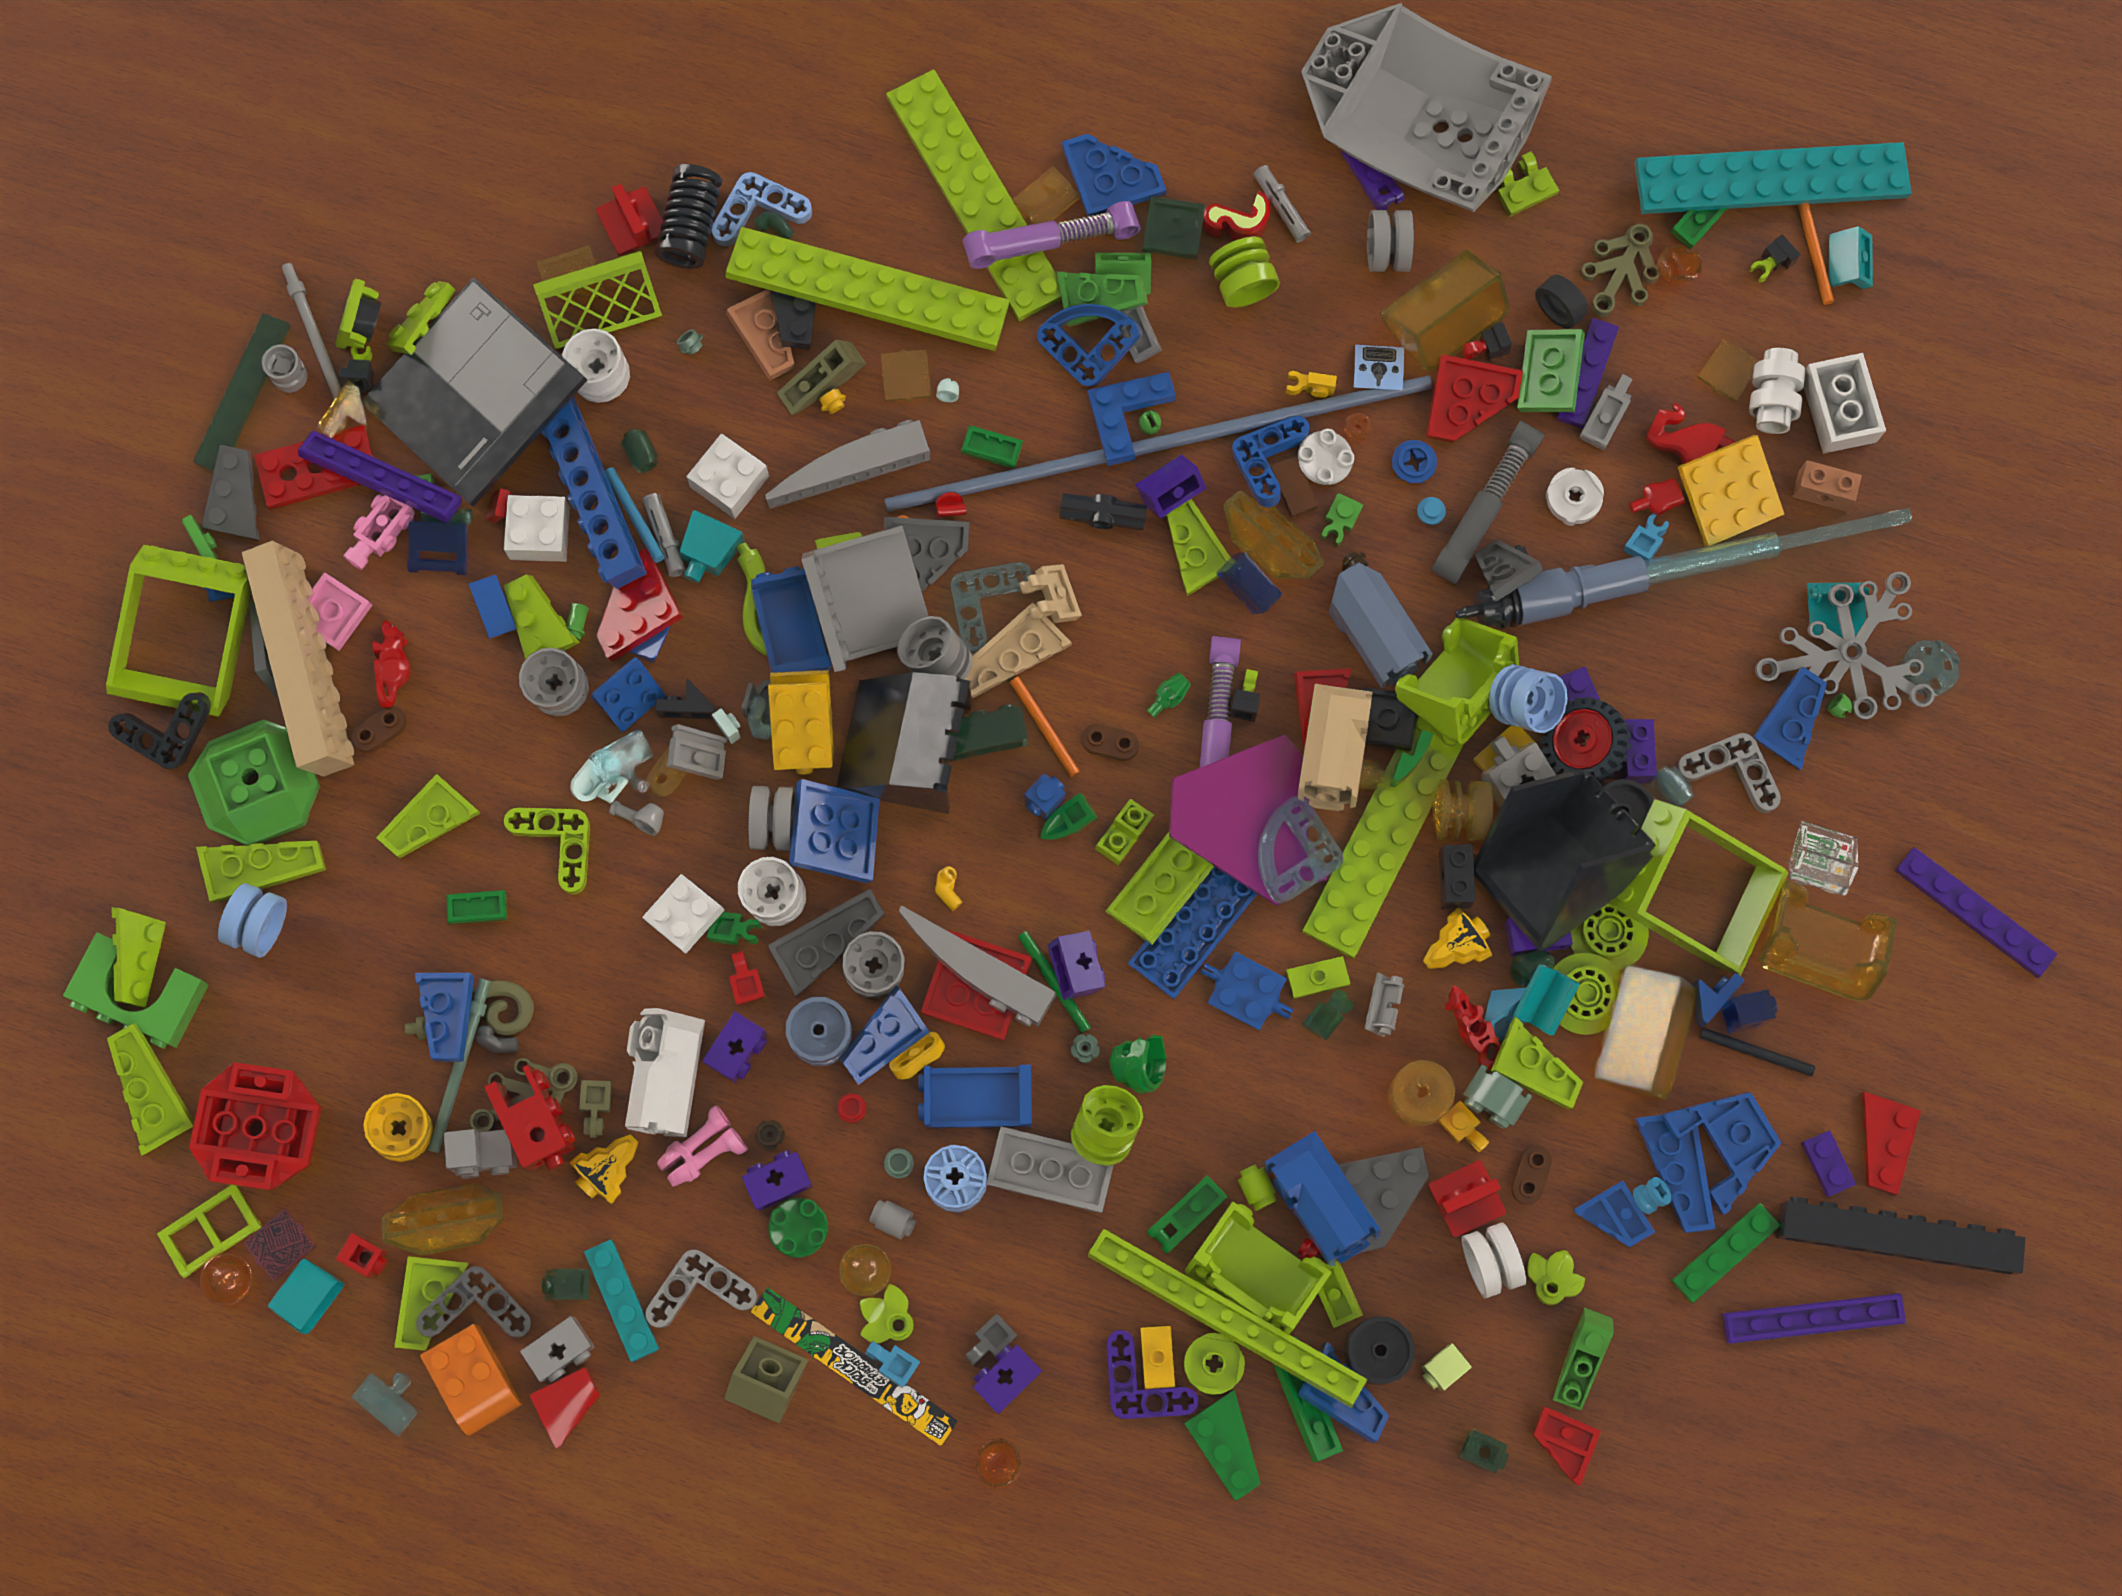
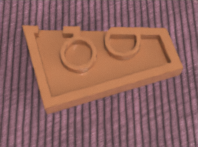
M766 289L727 309L726 315L770 381L794 369L791 348L781 344L770 290Z

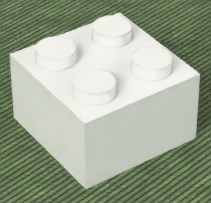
M721 433L686 477L690 488L733 519H736L768 479L769 473L767 466Z
M508 495L504 551L509 560L567 562L570 507L565 497Z

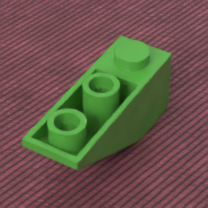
M1584 1308L1574 1331L1553 1395L1554 1401L1580 1411L1582 1410L1614 1334L1613 1318Z

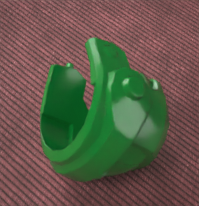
M1152 1035L1146 1040L1138 1037L1135 1041H1125L1119 1046H1115L1110 1056V1069L1115 1081L1122 1083L1139 1094L1155 1091L1161 1085L1166 1071V1051L1163 1037Z

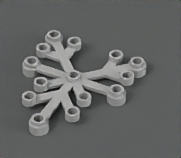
M1900 571L1888 575L1885 580L1886 590L1878 602L1876 597L1877 585L1872 581L1860 584L1858 592L1864 598L1868 617L1856 635L1849 610V604L1854 596L1853 590L1846 584L1833 586L1829 590L1828 599L1832 605L1836 606L1843 638L1827 629L1826 625L1821 621L1812 622L1808 626L1807 631L1810 637L1820 638L1836 649L1824 651L1798 635L1795 628H1784L1779 634L1780 641L1787 645L1792 644L1808 655L1778 662L1772 658L1761 659L1755 666L1757 677L1763 681H1771L1777 678L1781 672L1811 666L1809 671L1819 676L1828 662L1838 661L1830 675L1822 679L1825 682L1830 680L1834 684L1831 691L1825 689L1824 694H1833L1838 690V683L1849 668L1856 698L1852 704V712L1860 719H1869L1876 714L1877 703L1872 697L1867 695L1861 666L1863 665L1881 677L1885 695L1882 699V705L1885 709L1896 710L1900 707L1901 698L1897 694L1896 687L1909 695V700L1914 706L1926 707L1930 705L1935 696L1933 689L1927 684L1915 685L1902 677L1905 675H1920L1924 670L1922 661L1911 659L1906 664L1886 667L1869 656L1865 646V642L1879 622L1893 619L1906 620L1912 615V608L1907 603H1899L1894 608L1888 609L1896 595L1904 594L1909 590L1911 585L1909 576ZM1894 578L1901 581L1899 589H1895L1892 586ZM1866 584L1870 585L1873 589L1870 595H1866L1863 591ZM1838 590L1844 593L1842 601H1838L1835 598V593ZM1900 606L1907 609L1905 617L1898 615V608ZM1815 624L1820 625L1822 628L1820 635H1815L1812 631ZM1787 630L1791 631L1794 635L1791 641H1787L1784 638V633ZM1850 646L1856 649L1854 657L1847 655V649ZM1912 662L1917 663L1919 666V670L1916 673L1910 671L1909 667ZM1765 664L1771 667L1769 675L1762 673L1761 669ZM1918 690L1923 691L1925 694L1922 701L1916 699L1915 695ZM1890 696L1896 699L1894 707H1890L1887 704V699ZM1862 702L1868 705V710L1865 713H1861L1858 708Z

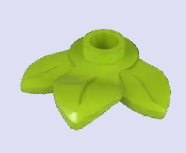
M1558 1251L1548 1260L1536 1253H1532L1527 1265L1528 1277L1536 1284L1535 1292L1542 1303L1557 1305L1564 1297H1575L1584 1287L1585 1278L1573 1273L1574 1263L1568 1251ZM1547 1286H1553L1556 1293H1550L1547 1290Z
M889 1284L885 1291L884 1299L866 1298L860 1301L862 1314L869 1322L861 1331V1336L871 1343L872 1341L882 1343L890 1338L901 1341L911 1335L914 1323L912 1317L907 1313L908 1299L901 1289ZM896 1320H902L904 1322L903 1330L895 1331L893 1323Z

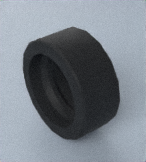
M1551 275L1535 291V298L1540 309L1559 327L1565 329L1573 328L1588 313V304L1582 292L1573 282L1561 275Z

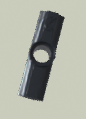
M1063 493L1060 519L1086 522L1098 529L1107 530L1113 527L1143 531L1147 505L1118 501L1117 498L1106 494H1096L1093 497Z

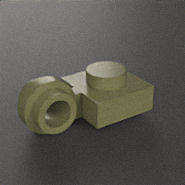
M581 1081L579 1110L581 1112H591V1117H585L584 1135H590V1138H597V1135H603L604 1118L598 1117V1112L610 1113L612 1081Z

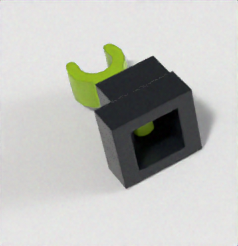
M1781 234L1765 248L1761 256L1764 260L1754 262L1749 272H1753L1758 268L1763 270L1764 274L1758 280L1761 283L1767 279L1772 269L1776 271L1781 266H1784L1786 269L1793 266L1798 260L1800 253Z
M370 346L366 347V352L363 354H358L357 348L352 347L351 355L353 359H349L347 368L340 367L339 380L343 392L369 393L372 390L374 378L370 363L372 359Z
M1247 669L1243 689H1236L1229 717L1255 722L1260 697L1259 693H1254L1258 671Z

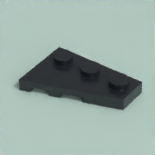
M770 290L782 346L810 350L816 303Z

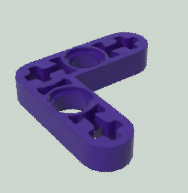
M1117 1330L1110 1334L1107 1339L1110 1406L1115 1416L1120 1419L1181 1416L1191 1414L1196 1410L1198 1397L1194 1390L1190 1388L1137 1390L1133 1337L1125 1330ZM1118 1335H1122L1123 1340L1129 1342V1346L1124 1347L1123 1352L1124 1357L1130 1355L1131 1362L1121 1360L1112 1363V1356L1118 1357L1117 1347H1112V1342L1117 1340ZM1122 1365L1129 1368L1131 1378L1128 1382L1119 1383L1114 1379V1370L1118 1366ZM1185 1392L1188 1398L1193 1399V1404L1188 1405V1410H1182V1405H1171L1173 1412H1167L1168 1399L1165 1393H1172L1171 1399L1181 1398V1393ZM1152 1394L1159 1395L1163 1400V1407L1158 1412H1151L1146 1407V1399ZM1135 1395H1142L1141 1408L1143 1414H1137L1138 1407L1129 1408L1128 1414H1122L1121 1409H1116L1115 1405L1121 1401L1122 1396H1126L1129 1402L1137 1401Z

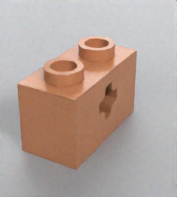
M1807 460L1798 471L1792 497L1847 512L1856 502L1862 475Z

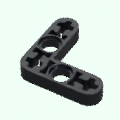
M202 692L185 695L165 734L130 713L113 716L109 721V732L115 739L166 769L177 768L186 762L210 712L211 701ZM198 700L197 706L200 707V710L193 711L195 706L191 702ZM126 721L125 727L131 731L122 732L123 727L120 725V722ZM182 722L189 727L190 731L186 739L182 738L178 733V726ZM145 733L150 734L153 738L154 743L150 749L146 748L142 743V737ZM174 750L173 756L176 757V760L170 761L171 756L167 752Z

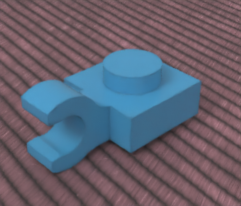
M872 1341L865 1352V1355L883 1364L878 1373L902 1389L920 1363L919 1360L896 1345L891 1352H888Z

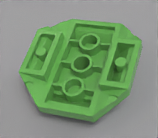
M264 719L209 741L188 774L207 828L246 846L264 843L306 826L310 815L309 812L320 788L316 774L296 767L287 728ZM258 774L257 782L253 785H247L249 776Z

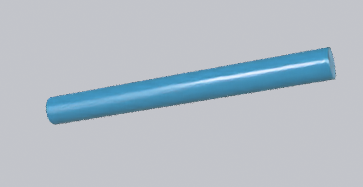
M613 467L606 469L605 473L610 485L654 562L662 561L665 556Z

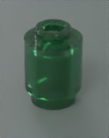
M632 429L625 433L621 446L631 466L636 468L639 473L647 472L656 467L658 464L656 459L658 454L646 431Z

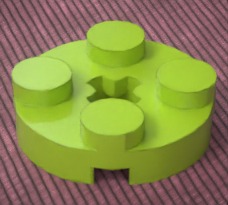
M1209 1333L1197 1338L1189 1346L1184 1357V1371L1189 1382L1199 1391L1206 1394L1218 1395L1232 1389L1241 1380L1244 1373L1245 1360L1239 1346L1232 1339L1220 1333ZM1212 1355L1218 1356V1361L1223 1362L1222 1368H1217L1216 1373L1210 1372V1367L1205 1364L1206 1360H1211Z

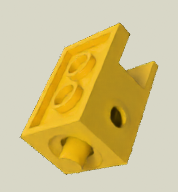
M829 670L771 673V685H768L774 770L796 769L797 774H810L813 772V768H831L833 766L834 744Z

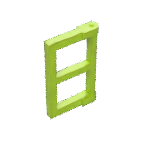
M230 1185L157 1233L179 1274L185 1279L192 1272L245 1237L261 1229L262 1225L239 1187ZM232 1196L246 1219L248 1226L221 1242L205 1213ZM198 1219L214 1248L187 1265L171 1235Z

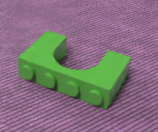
M96 932L63 994L64 997L72 1000L69 1006L84 1013L87 1012L88 1008L98 1012L97 1019L110 1025L116 1020L124 1024L122 1029L136 1022L142 1033L151 1036L148 1042L165 1049L167 1044L177 1048L209 984L175 968L161 996L152 1006L137 1012L124 1011L117 1001H114L113 965L117 962V945H113V939Z

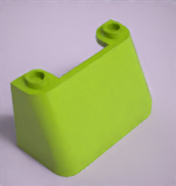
M1456 618L1443 631L1444 651L1418 680L1412 674H1406L1400 678L1396 684L1395 692L1400 702L1451 741L1464 744L1492 713L1489 705V694L1496 675L1505 667L1519 665L1517 637L1465 618Z
M1232 1202L1186 1267L1185 1273L1189 1278L1290 1334L1332 1272L1327 1269L1326 1264L1316 1257L1311 1259L1304 1258L1302 1261L1253 1226L1255 1222L1252 1217L1253 1213L1248 1207Z

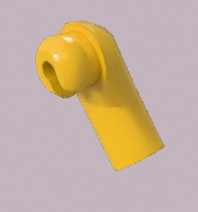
M946 866L937 874L935 892L948 908L954 911L963 901L953 891L955 878L957 877L956 870L953 867Z

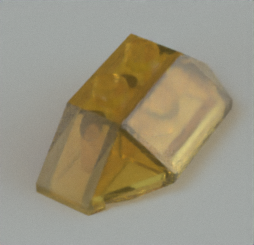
M1241 490L1224 503L1223 507L1232 542L1275 579H1309L1325 565V561L1321 558L1315 542L1274 506L1263 507L1258 504L1253 496H1248L1246 492Z
M470 1183L414 1194L399 1204L392 1212L382 1215V1241L385 1244L421 1256L481 1244L503 1221L502 1193Z

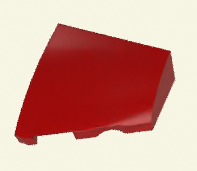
M584 1367L529 1396L555 1448H559L601 1395L589 1369Z

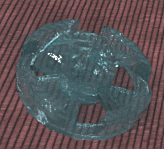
M1921 640L1911 646L1903 657L1902 664H1906L1911 659H1919L1924 664V670L1920 675L1903 676L1915 685L1927 684L1930 686V680L1938 678L1942 687L1933 690L1935 695H1941L1950 690L1959 679V657L1954 649L1943 641ZM1923 647H1931V655L1927 656ZM1950 660L1952 670L1944 669V661ZM1912 662L1910 664V667H1918L1919 669L1917 663ZM1917 691L1919 694L1925 695L1923 691Z

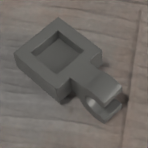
M996 1314L975 1333L980 1342L965 1357L973 1366L988 1351L996 1357L1017 1337V1334Z

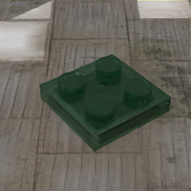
M1151 196L1142 252L1197 260L1205 204Z

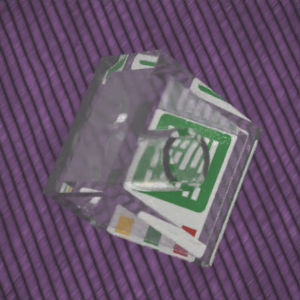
M1801 821L1789 863V879H1793L1801 885H1812L1822 888L1831 894L1838 893L1846 896L1859 868L1857 838Z

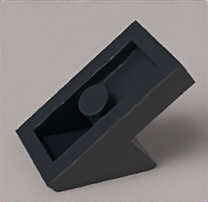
M689 679L686 682L685 700L678 696H665L664 700L656 699V712L659 718L714 720L712 716L716 712L714 706Z

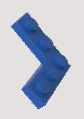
M1169 372L1087 390L1107 465L1110 466L1135 460V452L1123 415L1124 412L1176 401V394Z

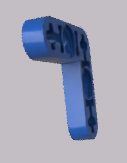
M1293 416L1241 436L1234 441L1232 446L1234 460L1259 505L1273 507L1280 501V485L1266 458L1300 445L1309 436V423L1305 418ZM1297 428V430H1301V432L1297 433L1295 430L1292 429ZM1268 436H1275L1279 439L1273 445H1268L1263 440ZM1242 448H1245L1247 451L1250 450L1249 460H1247L1246 453L1243 450L1241 451ZM1254 467H1260L1264 470V473L1260 476H1253L1249 471ZM1264 483H1266L1267 490L1273 493L1272 495L1268 496L1267 493H1263Z

